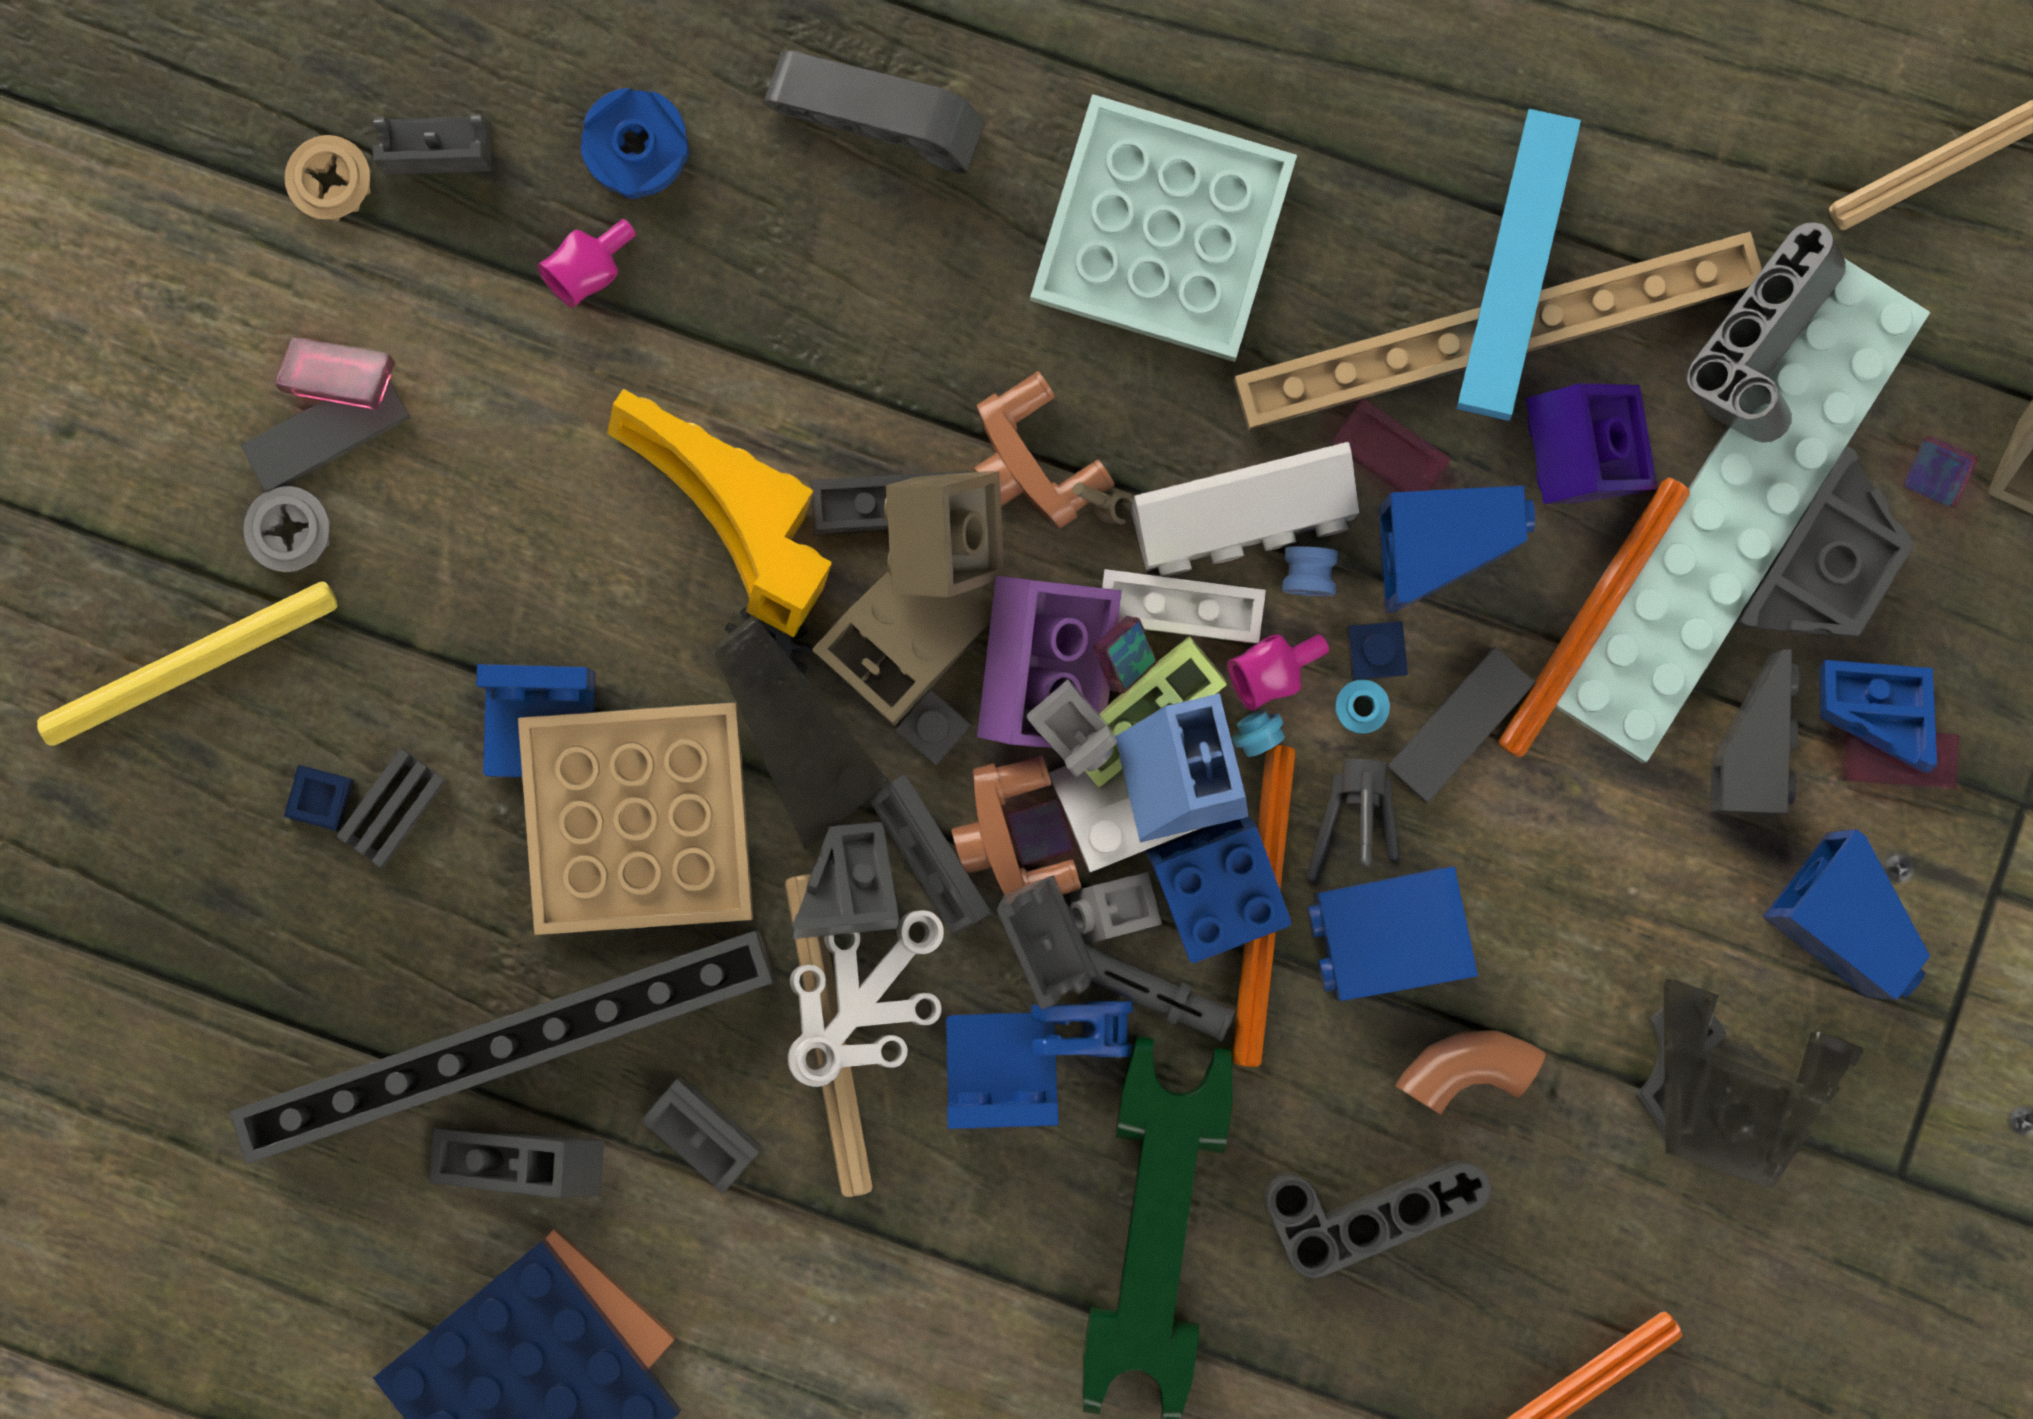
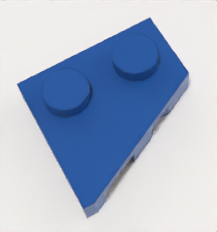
M1824 660L1819 668L1820 718L1922 772L1931 773L1937 766L1933 668Z

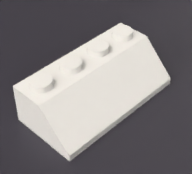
M1349 442L1134 496L1130 511L1146 572L1159 569L1161 577H1168L1191 570L1190 561L1211 556L1212 563L1219 564L1243 557L1242 548L1263 543L1265 551H1270L1295 544V534L1315 530L1317 538L1347 531V521L1354 520L1359 514Z

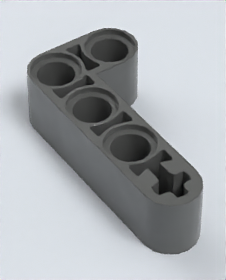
M788 50L781 51L763 101L770 109L791 118L915 149L928 163L958 174L968 173L985 125L984 119L967 100L946 89Z
M1816 222L1804 223L1796 227L1787 236L1692 362L1687 372L1688 385L1707 414L1752 440L1761 443L1772 442L1781 438L1788 431L1792 423V413L1776 384L1768 376L1840 282L1846 271V261L1830 229L1824 224ZM1791 295L1786 301L1775 304L1780 298ZM1758 338L1754 344L1743 347L1748 341ZM1726 381L1720 388L1710 391L1715 384ZM1769 404L1763 412L1753 414L1759 406Z
M1456 1159L1447 1161L1325 1214L1311 1185L1295 1173L1285 1172L1272 1177L1264 1188L1263 1199L1281 1246L1291 1265L1305 1277L1318 1278L1478 1211L1488 1201L1491 1186L1489 1178L1483 1170L1468 1161ZM1459 1173L1470 1180L1474 1179V1183L1467 1187L1469 1194L1467 1198L1463 1199L1456 1193H1449L1440 1197L1439 1199L1445 1204V1208L1440 1210L1438 1199L1428 1188L1429 1185L1434 1183V1187L1440 1192L1448 1191L1457 1185L1455 1176ZM1287 1185L1299 1186L1304 1194L1302 1206L1293 1213H1283L1276 1208V1195L1281 1188ZM1412 1193L1421 1194L1425 1201L1424 1213L1415 1221H1403L1398 1211L1402 1198ZM1363 1214L1372 1216L1375 1222V1231L1372 1237L1366 1242L1361 1243L1351 1241L1348 1236V1226L1351 1220ZM1310 1236L1322 1238L1325 1243V1253L1319 1261L1306 1264L1298 1260L1297 1249L1303 1239Z

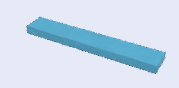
M1528 109L1456 408L1458 410L1506 421L1511 419L1581 123L1579 119Z

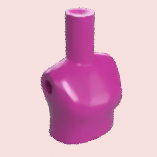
M625 219L620 220L597 239L582 230H574L564 239L557 251L537 264L538 272L554 294L567 306L574 308L587 296L602 290L616 278L618 268L612 254L636 236V232Z
M1279 634L1262 639L1259 643L1250 647L1244 654L1227 662L1228 673L1239 700L1247 709L1255 711L1273 699L1288 697L1299 692L1301 689L1300 668L1327 654L1329 647L1325 638L1320 634L1294 647H1291L1284 637Z

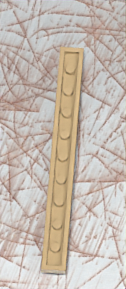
M1751 231L1541 290L1527 352L1747 291L1762 271ZM1481 307L1235 376L1234 384L1248 431L1466 370Z

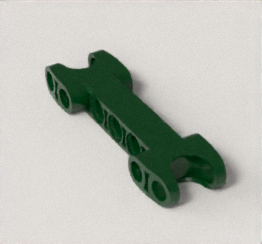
M1137 1036L1133 1046V1056H1130L1122 1083L1115 1138L1141 1141L1117 1311L1090 1307L1083 1349V1412L1099 1415L1102 1402L1111 1382L1118 1375L1126 1371L1139 1370L1154 1378L1160 1387L1162 1404L1160 1419H1181L1194 1376L1199 1340V1323L1175 1320L1174 1314L1198 1150L1224 1154L1226 1149L1233 1104L1232 1052L1230 1049L1215 1047L1203 1081L1189 1092L1174 1093L1164 1089L1155 1076L1153 1059L1154 1038Z

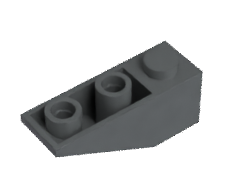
M1784 649L1770 654L1712 756L1710 812L1778 815L1788 813V804L1794 803L1797 792V779L1795 772L1789 771L1790 749L1794 750L1797 745L1798 723L1795 717H1790L1791 696H1795L1798 692L1800 676L1798 664L1792 663V650Z

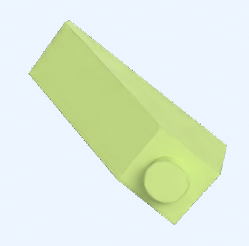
M1188 636L1145 671L1103 709L1099 715L1108 723L1114 735L1117 736L1165 706L1215 695L1227 684L1219 670L1191 636ZM1117 743L1112 747L1113 752L1102 766L1091 772L1085 770L1099 788L1123 769Z

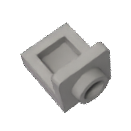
M1069 680L1064 682L1027 714L1029 722L1063 758L1067 768L1075 777L1085 770L1091 772L1102 766L1113 752L1112 747L1117 743V739L1108 723Z

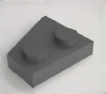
M883 822L830 826L821 847L817 864L814 866L807 884V890L799 912L796 914L793 922V939L897 929L899 915Z

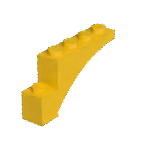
M623 389L612 405L607 434L646 458L673 480L694 501L716 529L735 562L749 597L746 612L794 637L822 593L832 565L831 561L823 558L812 547L792 541V538L806 517L814 490L803 485L793 475L781 473L756 460L746 450L734 448L709 435L699 425L687 423L662 410L652 400L638 397Z

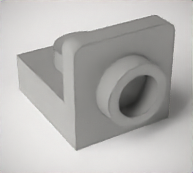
M1148 872L1090 886L1069 894L1071 902L1070 912L1084 944L1162 925Z

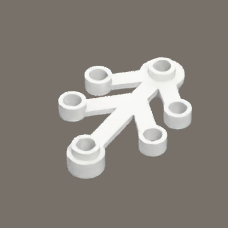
M919 910L905 914L900 919L896 929L898 940L860 987L856 950L861 940L860 933H849L851 942L844 950L839 949L835 945L834 935L825 936V945L834 956L838 1014L825 1029L820 993L826 985L824 972L815 965H801L792 972L790 986L793 992L799 996L802 1035L792 1043L789 1049L788 1066L792 1075L799 1082L813 1087L824 1086L837 1077L842 1067L878 1064L887 1068L898 1067L906 1060L908 1054L907 1045L899 1036L882 1035L873 1044H842L853 1030L859 1026L912 1022L916 1025L927 1026L939 1019L942 1011L941 1003L935 995L930 993H917L908 1000L876 1003L915 954L930 953L941 944L944 929L942 922L934 913ZM915 922L922 924L925 929V936L919 943L912 941L909 936V928ZM805 971L813 972L817 979L815 988L809 992L804 991L799 983L800 976ZM921 999L928 1000L932 1007L930 1016L924 1020L919 1018L915 1012L916 1004ZM893 1041L898 1048V1054L894 1060L888 1062L882 1057L881 1049L886 1042ZM813 1048L819 1049L823 1055V1062L817 1069H811L806 1064V1055Z

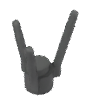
M1348 759L1343 762V774H1333L1332 793L1306 875L1309 882H1314L1317 879L1343 795H1347V805L1361 807V865L1367 867L1371 864L1373 807L1379 806V800L1389 860L1391 862L1399 860L1398 839L1391 799L1392 779L1386 778V762Z

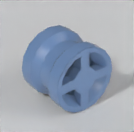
M1286 547L1284 560L1289 564V573L1282 581V592L1303 596H1335L1336 583L1331 576L1332 567L1338 563L1339 552L1320 547Z

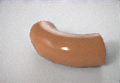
M1498 1030L1460 1031L1429 1045L1403 1072L1395 1087L1439 1115H1442L1449 1102L1460 1090L1472 1085L1489 1084L1504 1090L1517 1099L1527 1090L1544 1062L1546 1053L1529 1042Z

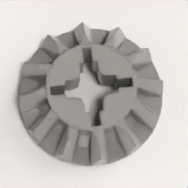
M283 486L263 493L251 504L245 516L243 533L249 552L260 564L274 571L298 572L302 568L317 563L318 557L322 554L323 550L330 545L329 530L332 522L323 507V503L314 495L301 488ZM284 508H286V513L289 514L292 522L309 526V528H303L302 532L294 534L292 551L286 539L272 534L267 535V533L275 532L276 528L283 526V517H286Z

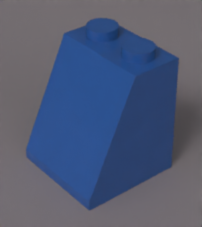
M1524 485L1391 492L1378 507L1385 613H1396L1508 555L1528 540L1527 533L1534 532L1535 509L1532 499L1525 500Z
M1857 829L1827 832L1762 917L1863 996L1897 1000L1901 995L1905 998L1922 982L1925 971L1921 968L1929 959L1930 954L1867 837Z
M1455 866L1436 868L1313 893L1315 905L1307 906L1313 938L1322 937L1326 958L1318 960L1322 986L1325 992L1333 990L1335 1000L1345 1001L1478 976Z

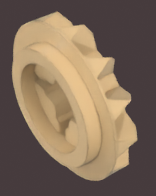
M323 135L307 140L293 152L285 170V186L291 201L303 213L315 220L339 221L341 217L351 212H359L360 204L365 196L371 193L370 174L372 170L364 154L355 144L342 137ZM336 164V174L348 185H341L340 187L336 185L331 186L328 193L323 195V185L309 173L318 175L320 172L327 174L331 166Z

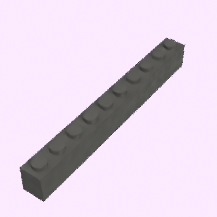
M761 930L753 931L229 1112L245 1162L249 1164L778 981Z

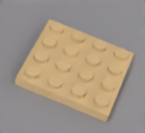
M738 702L518 718L534 935L753 919Z

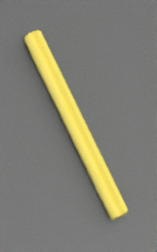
M318 582L41 716L37 720L40 736L47 745L56 746L334 611L337 608V599L326 582Z

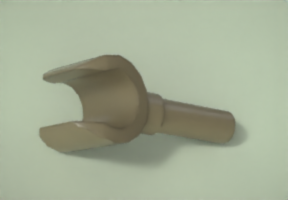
M1081 482L1074 485L1073 493L1095 504V514L1099 520L1123 525L1126 523L1125 519H1120L1115 514V504L1117 501L1132 503L1133 497L1129 493L1099 492Z

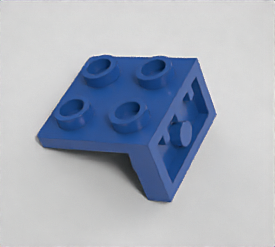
M477 664L476 686L486 690L484 775L489 777H522L518 718L595 712L596 671L588 667Z
M1249 816L1204 827L1145 850L1151 868L1160 882L1190 962H1199L1290 926L1291 919L1259 831Z
M1031 1012L949 1015L946 1018L948 1129L1059 1125L1056 1055L1043 1056L1031 1054L1032 1040L1034 1038L1047 1037L1048 1034H1055V1022L1035 1021L1031 1017Z

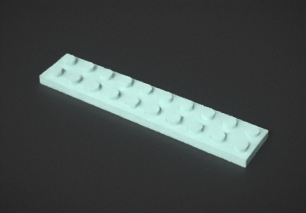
M1845 259L1846 271L1840 282L1768 376L1776 384L1791 410L1792 423L1788 431L1775 441L1761 443L1752 440L1729 426L1726 428L1690 485L1689 497L1555 707L1641 763H1646L1930 313L1847 259ZM1769 404L1759 406L1753 414L1763 412Z

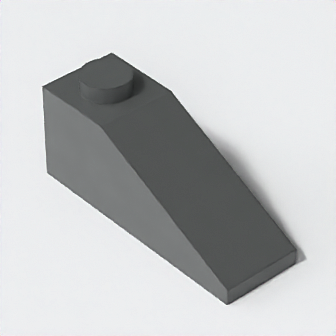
M433 1128L430 1183L560 1199L601 1195L604 1140L550 1134Z

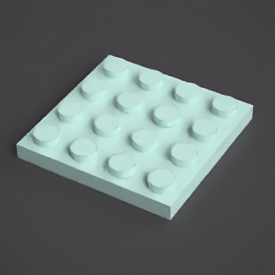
M1092 94L1032 289L1030 301L1235 362L1297 155Z

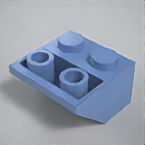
M1220 693L1165 706L1115 736L1140 842L1248 817L1246 796Z

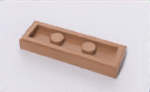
M557 1227L553 1229L546 1237V1240L649 1369L677 1337Z

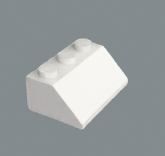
M1067 766L1049 772L1088 873L1195 831L1191 830L1140 842L1123 769L1100 788L1085 771L1077 777L1069 771Z

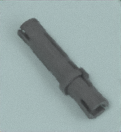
M1087 943L1085 944L1097 971V976L1092 977L1090 982L1165 1015V1022L1175 1026L1178 1021L1222 1042L1235 1010L1223 1007L1191 992L1192 986L1181 982L1180 986L1175 985L1135 965L1094 949ZM1105 971H1111L1130 981L1148 988L1149 991H1145L1119 978L1107 974ZM1158 994H1162L1170 999H1173L1178 1003L1193 1008L1201 1012V1014H1196L1190 1010L1183 1008L1182 1006L1167 1001L1159 997Z

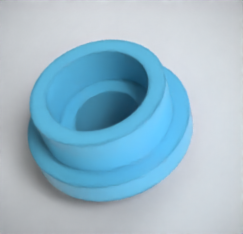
M1369 680L1350 682L1341 689L1335 701V712L1339 722L1353 733H1371L1379 729L1389 715L1390 703L1386 692L1381 686ZM1364 696L1372 702L1373 709L1369 716L1362 717L1354 711L1353 703L1357 697Z
M1266 710L1256 711L1244 717L1236 724L1239 731L1234 734L1232 741L1237 748H1243L1247 757L1256 756L1273 748L1285 738L1281 729L1284 721L1278 713L1268 715Z

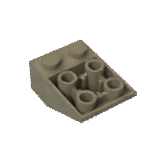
M888 571L848 609L812 650L896 727L990 625L993 597L981 586L949 598L892 594L891 575Z

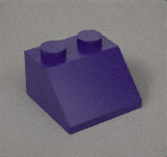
M1579 383L1526 398L1529 415L1527 426L1529 434L1533 439L1537 462L1536 479L1542 491L1544 504L1580 503L1658 490L1640 385Z

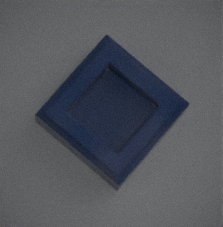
M298 765L284 817L340 831L354 779Z

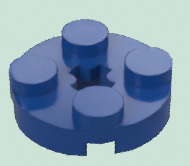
M624 88L604 95L587 112L583 123L581 154L588 170L599 184L607 190L631 200L656 194L673 183L681 173L690 152L684 121L676 107L666 97L650 90V93L642 90L632 91L631 88ZM631 130L637 136L645 132L649 136L644 142L646 148L644 152L637 155L635 152L625 154L621 151L626 145L623 137L626 132Z

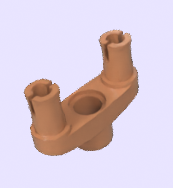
M1037 371L998 397L994 393L976 405L995 454L973 469L975 472L999 471L1001 507L1018 495L1023 494L1047 521L1056 528L1061 529L1078 517L1076 514L1078 510L1090 503L1073 493V487L1076 483L1081 482L1104 493L1114 487L1115 484L1098 459L1061 484L1050 483L1015 431L1018 429L1016 423L1055 398L1050 386L1040 372Z
M1043 755L997 768L994 763L974 768V792L978 821L951 829L960 863L967 874L992 868L1004 895L1052 875L1055 876L1063 895L1082 889L1073 859L1026 872L1025 867L1019 868L1001 806L1006 805L1005 799L1051 785Z

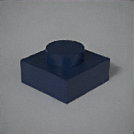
M1403 621L1347 627L1352 681L1408 675Z

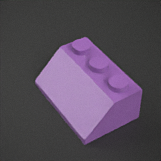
M996 576L977 732L978 738L1010 745L1053 748L1029 722L1027 714L1067 680L1075 686L1098 713L1108 706L1113 660L1108 649L1116 642L1122 590Z

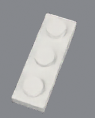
M1104 570L1102 588L1122 590L1117 625L1119 627L1132 628L1139 622L1142 630L1251 644L1259 643L1266 590Z

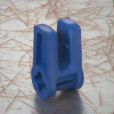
M1084 1001V1004H1054L1042 1010L1039 1004L1031 1005V1017L1035 1021L1055 1022V1024L1068 1025L1069 1022H1081L1083 1026L1082 1034L1076 1037H1061V1035L1048 1034L1047 1037L1034 1038L1031 1043V1054L1043 1056L1084 1055L1087 1057L1133 1056V1045L1128 1044V1013L1133 1012V1001Z

